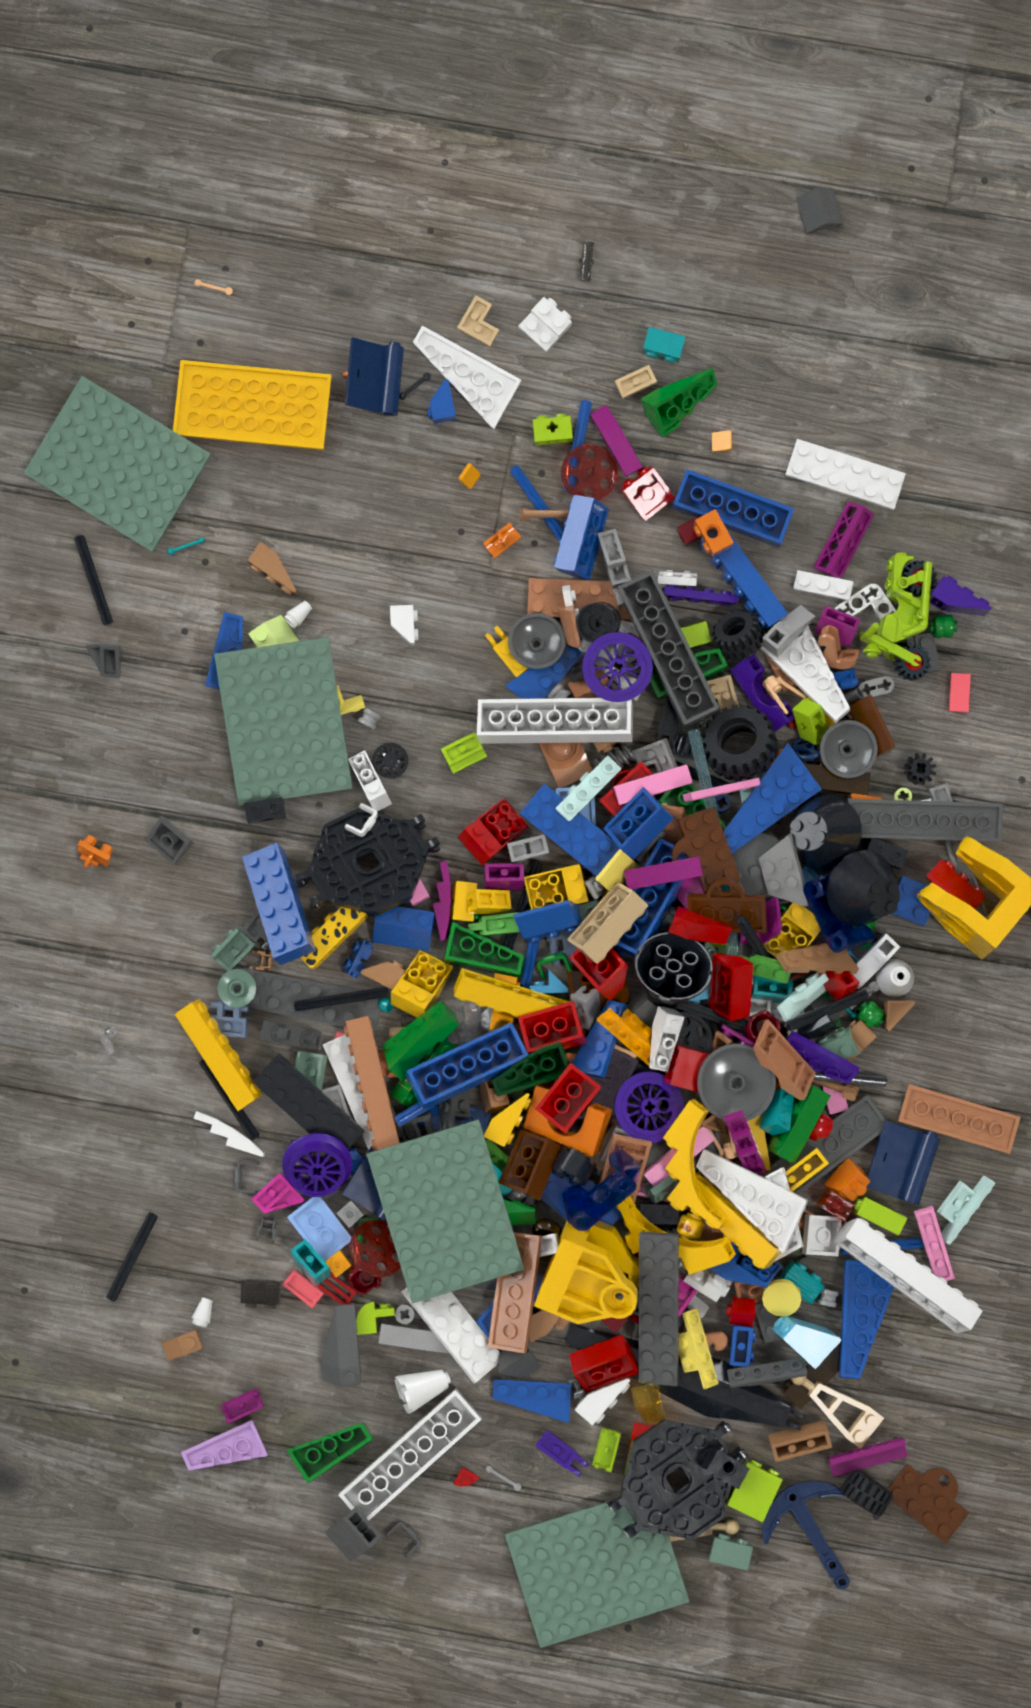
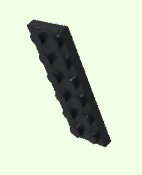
M280 1053L253 1080V1083L309 1134L320 1133L333 1136L344 1143L349 1149L365 1132L360 1125Z

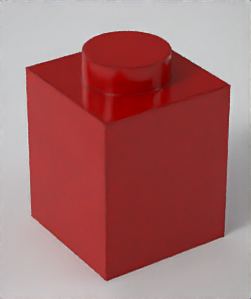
M732 1297L731 1303L727 1304L726 1316H729V1324L752 1327L755 1318V1299Z

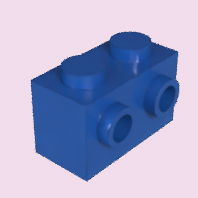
M732 1325L729 1365L748 1367L750 1362L753 1363L754 1351H751L752 1343H755L756 1331H753V1327Z

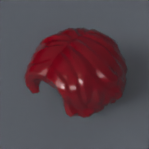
M767 1010L750 1016L747 1022L745 1033L753 1043L756 1042L766 1020H769L780 1032V1020L771 1016Z
M359 1261L351 1266L348 1272V1285L357 1294L365 1296L373 1288H381V1271L375 1264L369 1261Z

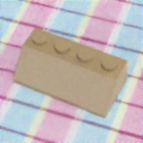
M617 882L570 935L567 941L590 960L598 964L606 957L607 952L619 942L620 937L630 930L634 921L643 915L648 904L633 890Z

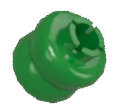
M935 615L932 621H929V627H931L929 632L933 633L934 638H952L954 632H957V620L954 621L952 615Z
M873 1000L869 1003L864 1001L857 1008L860 1011L857 1014V1018L862 1020L869 1029L873 1026L878 1028L885 1020L882 1018L885 1015L884 1010L878 1007Z

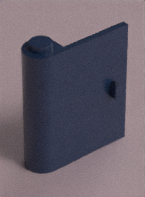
M351 338L345 396L346 406L385 416L398 415L404 347L400 343L390 342L389 345L383 346L358 338Z
M885 1120L867 1174L870 1183L866 1188L919 1205L940 1139L937 1138L938 1134L927 1131L924 1134Z
M372 1145L367 1153L374 1151ZM366 1153L342 1194L387 1222Z

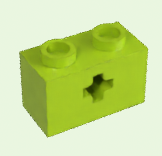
M557 414L553 418L537 416L536 419H533L535 446L573 442L571 416ZM550 426H554L555 432H551Z
M804 698L792 709L800 738L817 745L821 742L824 733L828 729L822 705Z

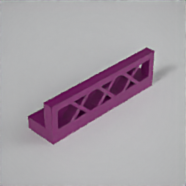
M847 502L813 568L816 571L828 574L830 577L841 579L874 514L865 506ZM852 508L857 509L853 516L848 517ZM847 525L846 531L840 534L841 528ZM838 542L837 548L831 551L832 545ZM825 560H830L826 568L821 567Z
M899 1437L865 1446L861 1449L858 1448L828 1456L831 1474L834 1477L849 1473L851 1469L860 1470L908 1457L905 1439Z

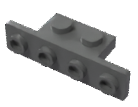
M470 1089L440 1103V1131L454 1127L455 1118H470Z
M804 1358L727 1370L730 1388L780 1382L808 1375Z

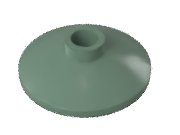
M241 969L227 971L218 982V995L230 1007H244L253 1000L256 994L254 978L251 974ZM236 985L241 986L240 992H235L234 987Z

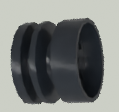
M591 603L583 607L578 613L576 620L577 630L582 638L593 643L600 636L619 632L621 617L618 610L610 603ZM603 618L602 622H604V625L598 626L599 622L597 619Z

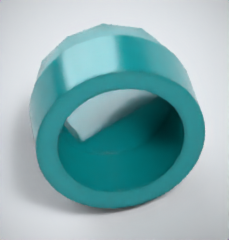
M391 997L379 999L378 1007L380 1010L387 1013L392 1011L394 1006L391 1005Z

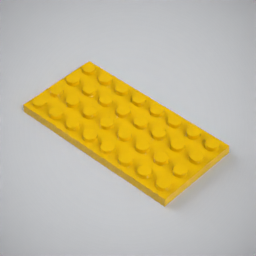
M181 360L173 431L182 437L324 450L332 375Z

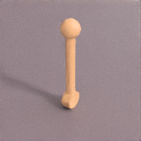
M199 279L194 281V285L197 287L204 286L225 292L229 296L233 293L230 287L225 289L203 283Z

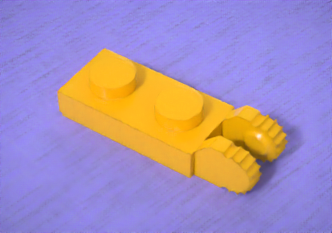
M496 626L494 628L495 632L502 639L500 643L497 644L489 633L484 636L493 646L496 654L517 678L529 668L520 665L513 658L508 646V636L506 637L503 631Z

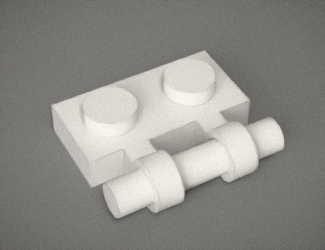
M673 570L659 571L658 583L696 586L697 573H690V571L681 573L673 572Z

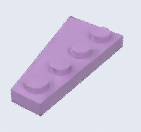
M253 1419L181 1452L188 1470L268 1456Z

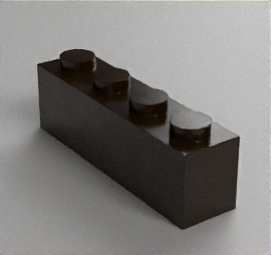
M801 760L821 787V791L847 795H868L871 772H866L854 778H843L831 773L823 762H817L814 765L809 764V761Z
M841 1341L816 1369L810 1364L806 1366L808 1374L806 1377L813 1384L818 1381L826 1385L839 1371ZM791 1379L783 1385L785 1395L800 1410L812 1399L807 1394L810 1390L803 1385L794 1384Z

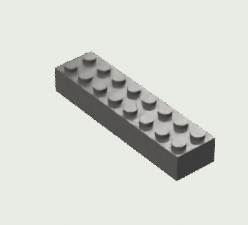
M653 571L618 586L617 592L642 643L647 647L651 655L652 664L683 728L717 713L720 708Z

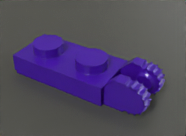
M546 1430L535 1444L537 1448L563 1468L570 1470L578 1477L582 1473L579 1469L570 1465L571 1462L576 1459L582 1466L587 1467L589 1465L586 1460L577 1455L578 1453L549 1430Z

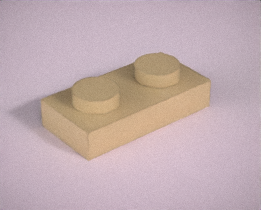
M647 365L615 380V384L622 399L657 384V380L650 366Z

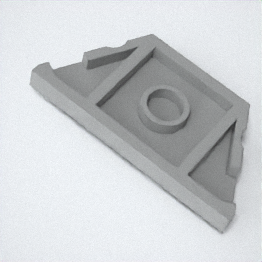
M788 834L759 858L768 895L803 906H809L811 902L793 842V836Z

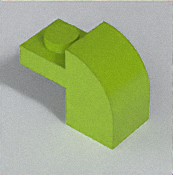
M375 1301L365 1304L357 1315V1335L377 1333V1317L395 1316V1307H391L390 1303L379 1304V1308H376Z

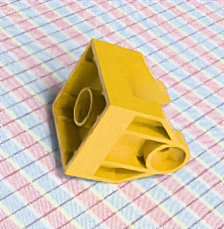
M967 836L960 842L956 855L988 890L1001 899L1000 902L985 918L969 904L949 894L934 883L923 888L917 894V898L947 932L980 959H983L997 948L1031 906V877L1007 858Z
M572 1209L559 1238L560 1244L557 1252L552 1255L544 1274L534 1306L576 1324L610 1317L616 1319L628 1317L635 1310L638 1299L639 1258L631 1253L614 1226ZM623 1273H627L629 1277L626 1278ZM622 1293L623 1298L618 1299L615 1294Z

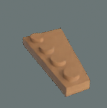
M839 940L782 952L777 956V960L786 973H809L810 970H814L818 973L834 971V973L842 974L843 971H849L850 974H856L859 970Z

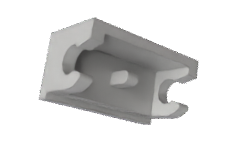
M582 986L575 994L572 993L570 996L571 1001L575 1002L583 1028L590 1030L601 1013L599 991L594 988L585 994L583 992L587 988Z

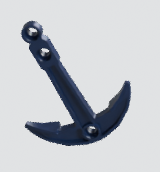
M809 1480L786 1487L774 1498L763 1521L762 1534L764 1544H768L772 1532L780 1522L779 1518L788 1510H791L820 1555L819 1559L829 1576L833 1578L835 1586L838 1589L847 1588L850 1583L849 1577L843 1573L842 1565L833 1550L829 1548L805 1504L807 1499L817 1495L819 1498L830 1496L845 1498V1496L836 1486L820 1481ZM792 1493L796 1495L794 1500L789 1499V1495ZM831 1561H834L836 1563L835 1567L833 1568L829 1567V1563ZM841 1578L845 1579V1583L843 1585L839 1584V1580Z

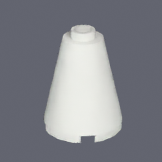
M889 959L876 972V982L882 993L890 997H900L908 993L912 988L914 973L910 965L905 961Z
M443 1370L395 1377L398 1395L404 1403L406 1402L403 1407L408 1414L448 1389V1384L451 1383L448 1373H444Z

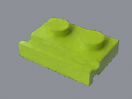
M475 732L441 748L453 774L487 758Z

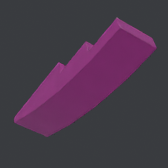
M607 405L590 413L601 437L610 449L615 461L618 462L625 477L641 470L643 467Z
M699 856L624 871L629 889L703 876Z
M447 861L440 862L443 882L436 883L440 902L433 903L441 942L446 940L451 910V881Z
M743 1110L724 1115L743 1167L758 1175L767 1174L763 1158Z

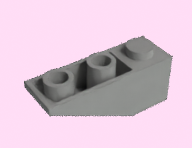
M800 605L769 630L763 637V647L778 658L813 621L815 615Z

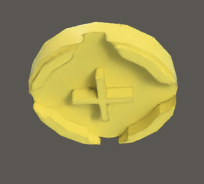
M774 1280L764 1288L762 1295L763 1305L773 1315L789 1316L800 1307V1289L790 1280Z

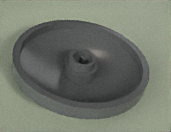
M762 832L732 853L741 877L737 881L743 885L746 895L774 897L768 895L759 863V858L780 842L779 839L771 834Z
M728 1044L715 1049L703 1061L697 1077V1089L702 1103L713 1115L722 1120H725L724 1115L743 1110L747 1121L756 1118L770 1105L776 1088L775 1075L760 1065L754 1048L744 1044Z

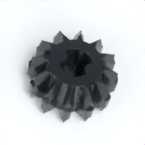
M674 736L670 745L674 755L689 760H699L703 752L700 741L686 736Z
M915 753V759L911 756L908 757L910 763H904V766L909 768L904 771V774L910 773L907 780L910 781L914 778V785H917L919 780L921 785H925V779L931 782L932 778L930 775H936V772L931 770L936 767V764L930 765L933 758L930 757L928 760H925L926 753H923L921 759L919 753ZM921 765L924 767V768L922 769L923 774H922V772H919V773H918V772L916 771L917 768H918L919 766H921Z

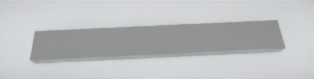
M948 783L929 788L932 801L953 802ZM944 840L950 861L955 866L953 870L958 874L962 872L970 879L968 883L972 887L976 885L979 887L976 876L956 855L961 841ZM983 900L975 910L987 918L988 913Z

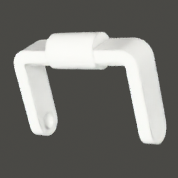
M361 803L359 807L372 814V816L369 817L362 830L348 824L344 828L363 837L375 824L378 814L375 809Z

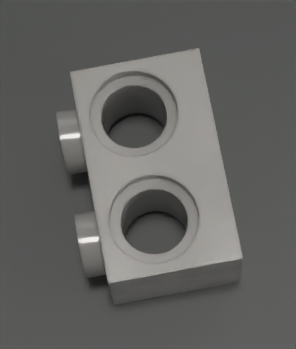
M545 834L507 843L512 863L549 855Z

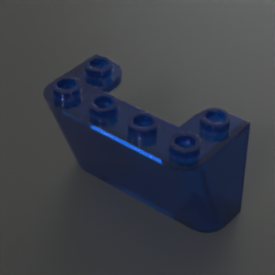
M830 873L815 877L806 882L803 887L804 895L829 948L833 952L855 951L875 940L871 929L867 925H860L853 929L852 926L839 921L834 913L830 911L826 900V883Z
M617 1147L609 1155V1163L616 1171L593 1190L588 1192L583 1187L575 1185L562 1193L568 1223L577 1230L585 1231L590 1229L636 1190L641 1166L638 1161L620 1147Z

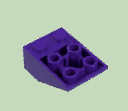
M943 576L930 594V603L945 612L985 616L992 609L987 600L981 597L977 598L973 595L974 592L967 587L962 588L957 584V580L951 576Z

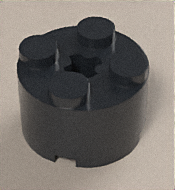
M562 1146L552 1165L554 1169L552 1174L561 1179L566 1177L570 1180L569 1183L577 1188H580L581 1185L585 1186L597 1164L595 1162L593 1164L589 1163L590 1158L572 1148L570 1151L565 1150L567 1146Z

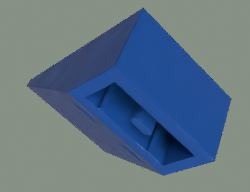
M732 1242L731 1245L736 1253L729 1262L709 1269L725 1280L767 1287L782 1265L775 1261L769 1268L760 1269L752 1263V1259L748 1255H743L738 1250V1246Z

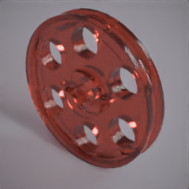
M585 444L573 449L567 454L561 466L562 483L571 496H585L584 489L590 487L593 490L591 498H595L597 501L601 500L612 492L618 478V470L614 458L606 449L598 445ZM587 449L594 451L595 456L591 460L585 455ZM571 457L578 460L576 468L571 467L569 464ZM602 460H607L610 463L608 470L602 469ZM592 468L591 474H592L593 476H590V477H588V478L586 479V477H587V472H586V470H589V469ZM571 476L576 477L578 480V484L575 487L571 486L568 482ZM602 479L609 481L608 489L601 487L600 481Z
M370 1220L363 1223L353 1233L350 1240V1253L353 1261L363 1272L374 1277H388L395 1274L401 1268L400 1262L394 1261L391 1257L392 1253L397 1254L394 1243L389 1241L391 1233L386 1221ZM373 1226L380 1229L379 1235L372 1232ZM358 1235L365 1237V1244L358 1242ZM381 1247L382 1250L377 1251L375 1248ZM361 1253L366 1254L368 1256V1262H364L360 1259ZM377 1263H383L386 1267V1270H379L377 1268Z

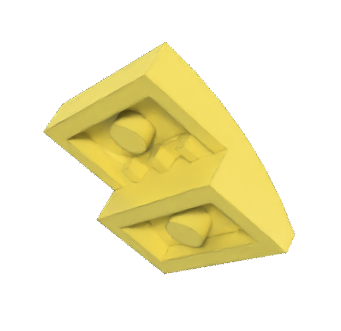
M619 849L595 879L610 891L617 882L624 886L626 885L625 870L640 867Z

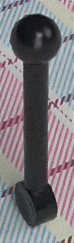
M425 373L422 379L404 393H400L399 399L404 400L406 395L425 380H430V373Z

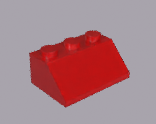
M940 860L926 875V878L944 891L976 909L985 899L983 896L985 892L977 885L972 887L968 883L970 879L962 872L960 874L956 873L953 870L955 866L951 862Z
M613 948L607 952L606 957L598 964L590 960L578 949L569 957L592 985L607 999L611 1000L624 987L628 965Z
M711 954L713 971L710 980L708 1007L729 1021L750 1017L753 963L741 956Z
M574 1001L518 1017L528 1055L542 1046L559 1041L562 1042L565 1049L587 1043Z
M570 1063L536 1106L535 1110L564 1133H567L602 1087Z
M623 1334L569 1354L573 1374L587 1393L639 1374V1366L630 1344Z

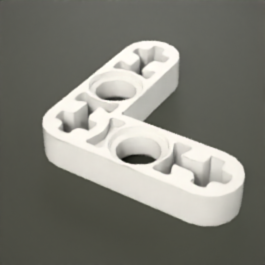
M877 584L866 586L851 596L850 601L845 600L835 608L836 610L844 611L847 609L845 604H848L850 610L846 614L855 616L868 606H871L880 621L885 615L896 611ZM869 589H876V597H874L873 595L870 596L869 598H867V601H869V603H866L864 597L869 594ZM855 598L860 599L862 607L854 608L852 600ZM882 603L887 604L889 607V611L885 614L880 613L878 610V606Z

